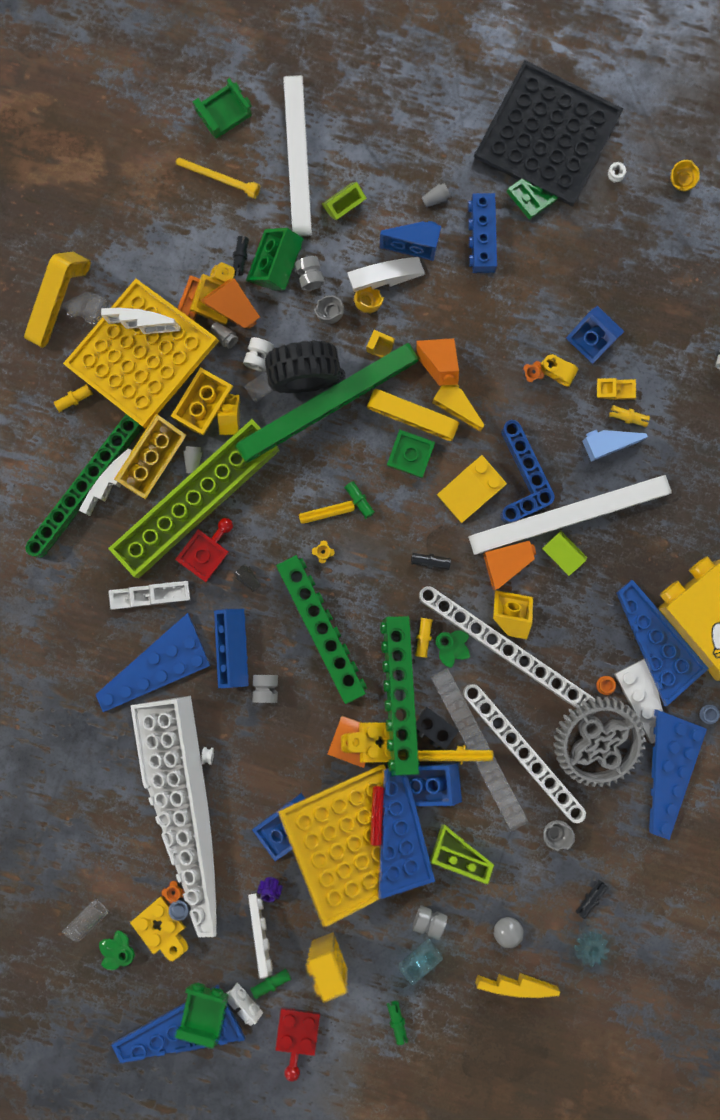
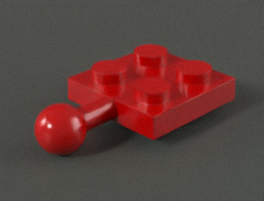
M222 518L218 522V530L212 538L198 529L175 560L207 583L230 553L217 542L224 533H228L233 529V522L229 518Z
M281 1007L275 1051L291 1053L290 1064L284 1071L285 1078L290 1082L296 1081L300 1076V1069L297 1066L299 1054L315 1056L320 1012Z

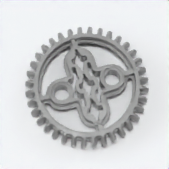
M597 697L596 701L589 698V703L582 700V706L575 704L576 709L574 711L569 709V716L563 714L565 721H559L562 727L556 728L559 734L554 735L556 740L554 747L557 748L554 752L557 755L556 759L560 763V767L564 769V772L571 779H576L578 783L583 782L586 786L590 783L593 787L596 784L603 787L604 782L610 786L611 781L617 783L618 778L624 780V774L631 775L629 770L631 768L636 769L634 764L640 763L638 756H643L640 750L646 749L643 744L646 742V738L643 736L646 733L642 729L644 727L643 724L639 722L640 718L628 705H624L622 701L617 702L614 698L610 700L608 697H604L602 700L600 697ZM597 711H613L620 714L625 720L612 719L602 724L596 716L588 714ZM578 722V730L583 738L573 744L568 756V737ZM593 724L591 729H587L588 725ZM631 729V745L626 756L621 761V754L617 746L627 740ZM597 760L602 767L609 770L596 773L586 772L577 768L575 764L588 765Z

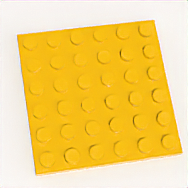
M135 279L111 308H131L159 313L175 319L181 327L180 331L143 334L139 328L126 329L121 323L108 324L102 317L63 364L146 429L155 414L162 410L219 340L138 279Z
M380 764L278 811L324 927L379 900L381 846H372L370 839L373 787H383L384 769H386L384 764Z

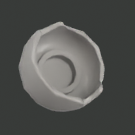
M334 295L325 296L318 300L314 312L320 321L326 324H334L343 316L344 305Z
M552 821L543 829L545 843L556 851L560 849L568 850L575 842V834L572 828L564 821Z
M505 917L495 924L494 937L499 945L512 949L522 942L524 930L520 922L515 918Z

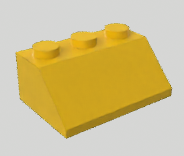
M200 367L171 417L189 430L204 435L232 390L233 385Z

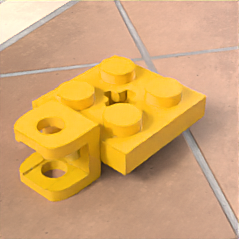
M221 262L212 268L210 276L202 274L190 311L225 325L228 319L202 304L200 300L227 280L233 278L235 273L234 267Z
M359 723V732L346 733L341 736V750L345 753H360V763L388 762V760H391V754L387 750V740H390L389 732L386 731V723ZM379 737L383 741V744L380 748L379 745L375 743V741L378 740Z
M160 896L130 923L153 955L161 950L168 960L174 961L188 950V944L180 934L186 927L182 921H175L169 916L168 909L170 905L163 896ZM155 920L157 922H162V924L160 925L162 928L161 930L154 928Z

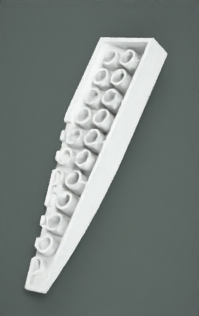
M191 696L130 705L144 788H147L150 797L148 799L150 805H154L157 814L155 817L157 824L163 830L161 835L171 863L177 869L178 874L176 877L178 883H182L185 892L183 894L184 900L188 902L191 908L189 913L197 936L215 937L216 892L213 846Z

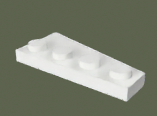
M642 659L615 673L614 676L631 708L640 718L639 722L644 726L642 729L645 731L648 741L652 744L655 742L653 731L654 727H656L654 709L662 712L663 709L657 687L645 659Z

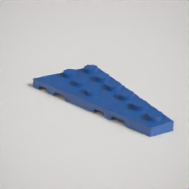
M630 580L616 593L664 706H668L709 668L633 580Z
M189 613L183 616L95 694L102 712H106L211 666Z
M654 709L656 727H654L653 734H655V746L653 747L652 754L653 788H651V796H653V802L650 809L649 832L670 840L707 729Z
M384 769L378 899L435 882L408 775L392 776V772H389V769Z
M217 984L216 986H214V987H212V988H220V987H219V985ZM186 1002L113 1042L111 1046L119 1062L125 1063L145 1059V1057L156 1055L158 1057L167 1053H180L207 1048L175 1038L176 1030L181 1026ZM228 1003L219 1045L233 1041H245L246 1039Z

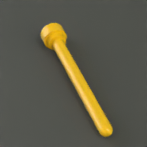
M182 158L176 159L177 165L245 191L248 197L256 199L259 194L260 184L255 182L244 183Z

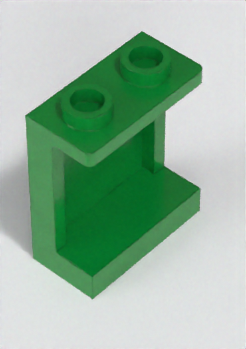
M230 78L226 80L227 85L204 101L201 102L199 98L192 101L196 113L215 140L252 116L250 109L252 105L249 99L241 95L242 91L236 82L233 83Z
M193 983L186 988V1004L181 1026L176 1030L175 1038L213 1049L220 1040L229 994L224 993V990L220 988L209 989L202 983Z

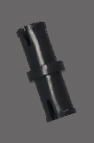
M243 236L237 237L236 250L233 252L234 275H236L237 268H239L238 276L244 274V265L248 258L247 247L249 238L244 237L242 244Z
M412 553L411 565L427 566L428 569L434 567L449 570L451 558L437 557L434 554Z
M599 879L590 893L585 894L586 898L575 911L584 919L587 918L595 905H599V900L606 890L609 889Z

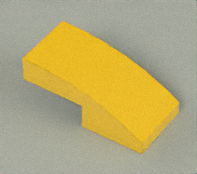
M597 379V398L636 400V379Z

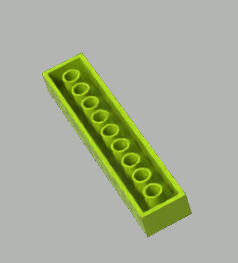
M253 419L108 548L133 577L139 579L279 452V448L276 446L248 463L244 461L235 445L261 429Z

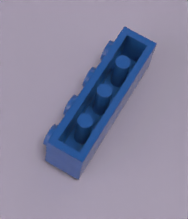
M495 193L472 194L471 201H468V212H471V219H468V230H472V237H469V248H472V255H469V267H472L473 273H495L497 268Z
M244 609L215 610L218 688L249 686Z

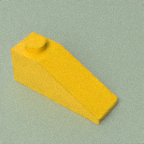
M459 385L441 386L432 403L481 432L484 423L462 389L459 388Z

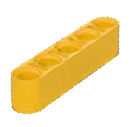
M373 389L366 406L371 411L448 441H453L460 424L453 418L378 389Z

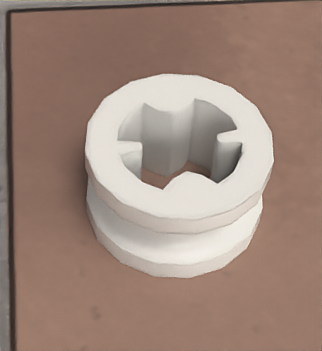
M619 162L613 163L608 171L609 179L613 182L621 181L626 173L625 166ZM615 169L619 170V175H615Z
M204 747L201 764L209 763V765H212L214 748L207 749V747Z

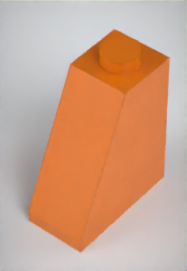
M230 278L200 300L202 304L241 328L247 327L249 329L257 324L256 320L260 318L235 278Z
M454 338L416 341V354L420 358L419 361L439 386L458 385L459 367Z
M530 541L487 551L483 554L493 591L503 586L535 559L536 549L534 544L531 545Z

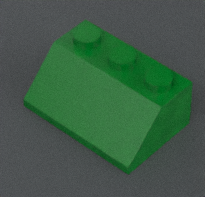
M289 228L265 229L246 281L273 291L285 290L289 283L291 272L295 267L296 258L301 250L303 238Z

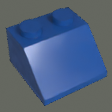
M596 306L582 319L566 339L593 364L624 331L603 310Z

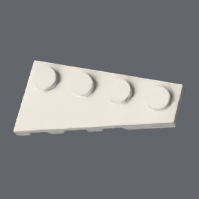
M251 894L248 897L259 977L264 978L272 976L273 971L268 952L270 950L269 941L265 935V930H267L266 920L262 917L261 911L264 909V904L261 897L259 898V894Z

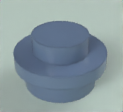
M713 705L703 706L699 713L700 719L706 724H714L720 717L719 710Z
M183 901L173 902L168 909L169 916L175 921L185 919L188 915L186 903Z

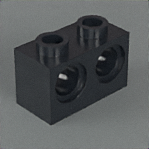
M428 707L424 709L416 720L417 734L422 738L425 736L432 740L430 744L438 750L441 747L446 750L459 732V730ZM426 718L432 721V726L429 729H424L421 726L422 721ZM441 730L447 731L448 734L447 739L444 741H440L437 738V734Z

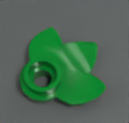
M456 630L451 634L448 632L440 633L436 637L435 643L440 650L439 658L445 666L452 668L455 659L463 660L470 658L469 650L464 644L469 638L467 633ZM443 638L448 639L446 646L441 643Z
M117 930L114 939H104L99 942L100 951L105 956L101 963L103 968L116 970L120 966H127L133 962L135 953L129 946V938L124 932Z

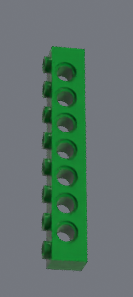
M295 555L277 564L276 567L344 703L347 704L365 695V690L368 688L363 678H358L356 672L359 670L354 661L350 662L347 656L350 652L346 644H341L339 638L342 636L337 626L333 628L330 622L333 618L328 609L324 610L321 604L324 600L320 592H315L313 586L316 584L311 575L307 576L304 570L307 566L303 558L299 559ZM295 572L302 574L300 582L292 581V575ZM302 590H310L311 596L309 599L304 600L301 598L300 593ZM312 606H317L320 610L319 615L316 617L309 615V609ZM321 623H325L328 626V631L325 634H320L317 631V627ZM330 640L335 641L337 644V648L333 652L326 649V643ZM340 657L346 662L345 667L342 669L336 668L334 664L335 660ZM346 675L353 676L354 684L352 686H346L343 683V678Z
M409 616L386 617L380 623L381 634H384L381 650L382 653H385V661L382 663L383 672L386 673V680H384V692H387L385 711L388 712L389 719L386 720V731L389 732L390 740H387V750L391 754V760H388L389 772H392V776L419 774L410 621ZM392 633L398 634V642H394L391 639ZM393 652L400 654V661H395L392 658ZM394 671L401 673L402 678L400 681L394 679ZM396 690L400 691L403 695L401 701L397 700L394 696ZM397 710H401L404 714L402 721L396 718ZM398 730H403V731H404V733H405V738H404V740H399V739H398V737H397V732H398ZM401 749L406 752V758L403 761L398 757V752Z

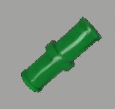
M354 481L344 487L353 499L354 506L359 508L365 519L375 513L367 502L366 495L361 493Z
M285 968L272 977H266V980L250 989L257 1000L270 991H276L277 987L290 981L291 977Z
M391 1001V1005L387 1003L391 1019L390 1027L393 1028L396 1044L404 1045L409 1041L404 1026L406 1024L405 1018L402 1017L399 1001Z

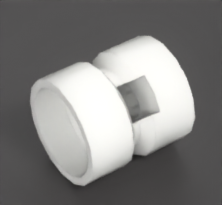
M253 337L248 346L250 352L246 353L243 364L251 369L266 372L265 357L269 351L274 349V345L264 339Z

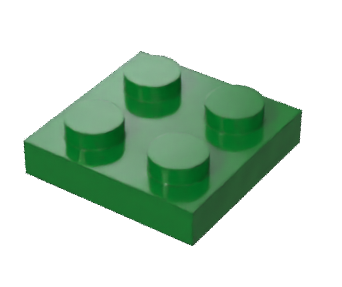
M399 430L387 466L423 478L435 442Z

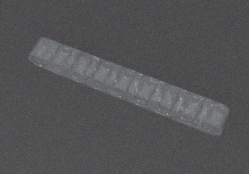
M445 668L430 676L467 749L491 750L449 669ZM493 757L492 761H474L510 831L512 832L527 824L528 820L496 758Z

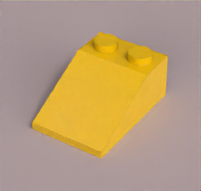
M481 455L442 489L437 496L462 524L501 491L507 483L485 457Z

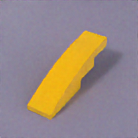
M522 973L519 974L518 980L498 974L496 981L477 975L475 981L478 989L507 996L542 998L560 995V990L556 985Z

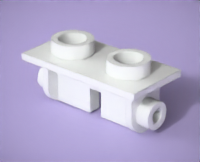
M237 982L232 990L226 992L229 994L228 1003L234 1010L238 1007L241 1008L237 1014L243 1019L245 1024L255 1025L263 1011Z

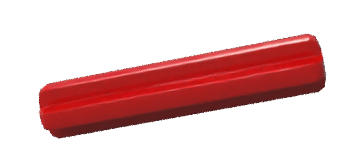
M382 786L373 787L370 839L372 846H381L384 800V787Z

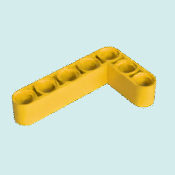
M75 252L58 253L51 257L25 331L24 338L41 348L47 345L70 279L86 275L91 266L90 260Z

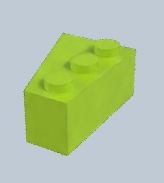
M441 825L430 857V863L478 882L488 884L494 865L446 825Z

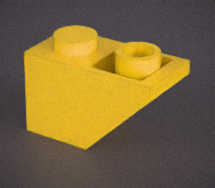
M229 394L219 409L217 416L220 435H235L239 431L240 395Z

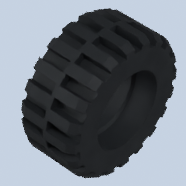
M317 340L294 342L274 348L265 357L268 385L273 391L279 393H300L320 390L335 384L341 376L338 351L330 342L326 343V341Z

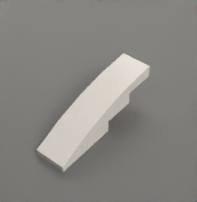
M412 257L366 266L347 272L353 291L356 292L370 286L372 289L386 284L393 286L425 275L419 257Z
M101 308V316L108 324L121 323L126 329L139 328L143 334L180 331L181 328L175 319L159 313L131 308Z
M127 449L102 473L88 492L79 509L80 512L91 516L98 499L105 502L113 485L120 488L121 484L115 481L114 478L132 452L131 449Z
M188 581L108 591L110 610L190 600Z

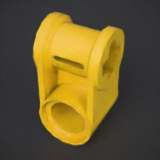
M553 354L548 355L541 362V369L545 375L567 387L571 385L579 370L576 365Z

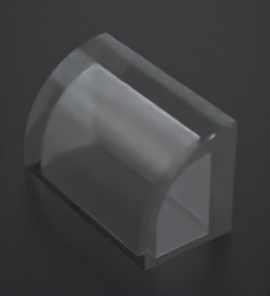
M96 898L62 932L71 940L80 942L110 912Z

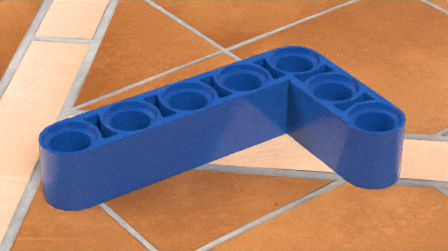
M516 420L506 422L502 429V436L531 495L507 505L501 511V520L506 524L521 520L548 507L553 503L555 497L521 425ZM507 427H514L516 433L509 434L507 432ZM515 444H522L524 451L516 450ZM529 460L532 463V468H526L523 461ZM532 477L540 479L541 483L539 486L532 483ZM541 494L548 496V503H543L540 500ZM523 502L531 504V511L524 510ZM506 510H512L514 512V519H509L506 517Z

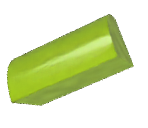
M354 182L322 203V206L334 220H337L367 198L358 183Z
M561 530L542 548L568 576L587 560V556Z

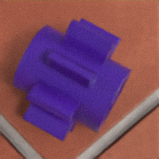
M267 877L264 881H260L257 894H261L263 901L271 903L275 899L280 898L283 886L279 885V881L276 878Z

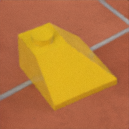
M495 590L493 619L508 636L527 640L532 626L533 597Z

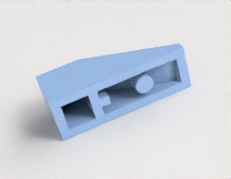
M597 430L587 433V437L582 442L592 462L639 443L648 436L646 433L608 430L597 432Z

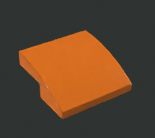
M342 715L328 755L364 768L366 763H360V753H345L341 750V736L346 733L359 732V723L362 722Z

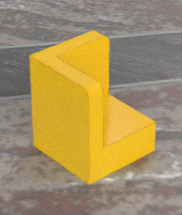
M374 330L366 346V352L382 358L391 353L395 339Z

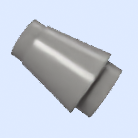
M445 183L441 185L438 184L425 194L422 200L427 208L445 202L451 196Z
M218 322L211 326L210 330L223 347L230 349L237 343L238 337L236 332Z
M186 446L184 451L186 473H192L199 467L203 453L201 452V447Z

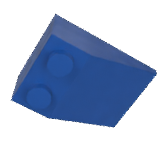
M428 221L381 230L380 248L434 261L441 226L435 222Z
M458 763L419 765V774L408 775L415 806H453L462 802Z
M302 793L252 829L274 861L293 850L278 811L306 799Z

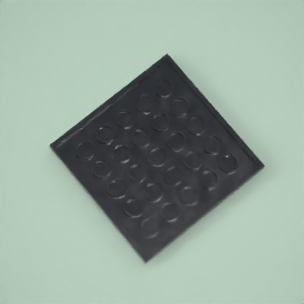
M524 60L478 146L474 158L518 180L524 179L530 182L531 185L543 189L542 192L550 196L554 195L558 200L573 207L624 108Z

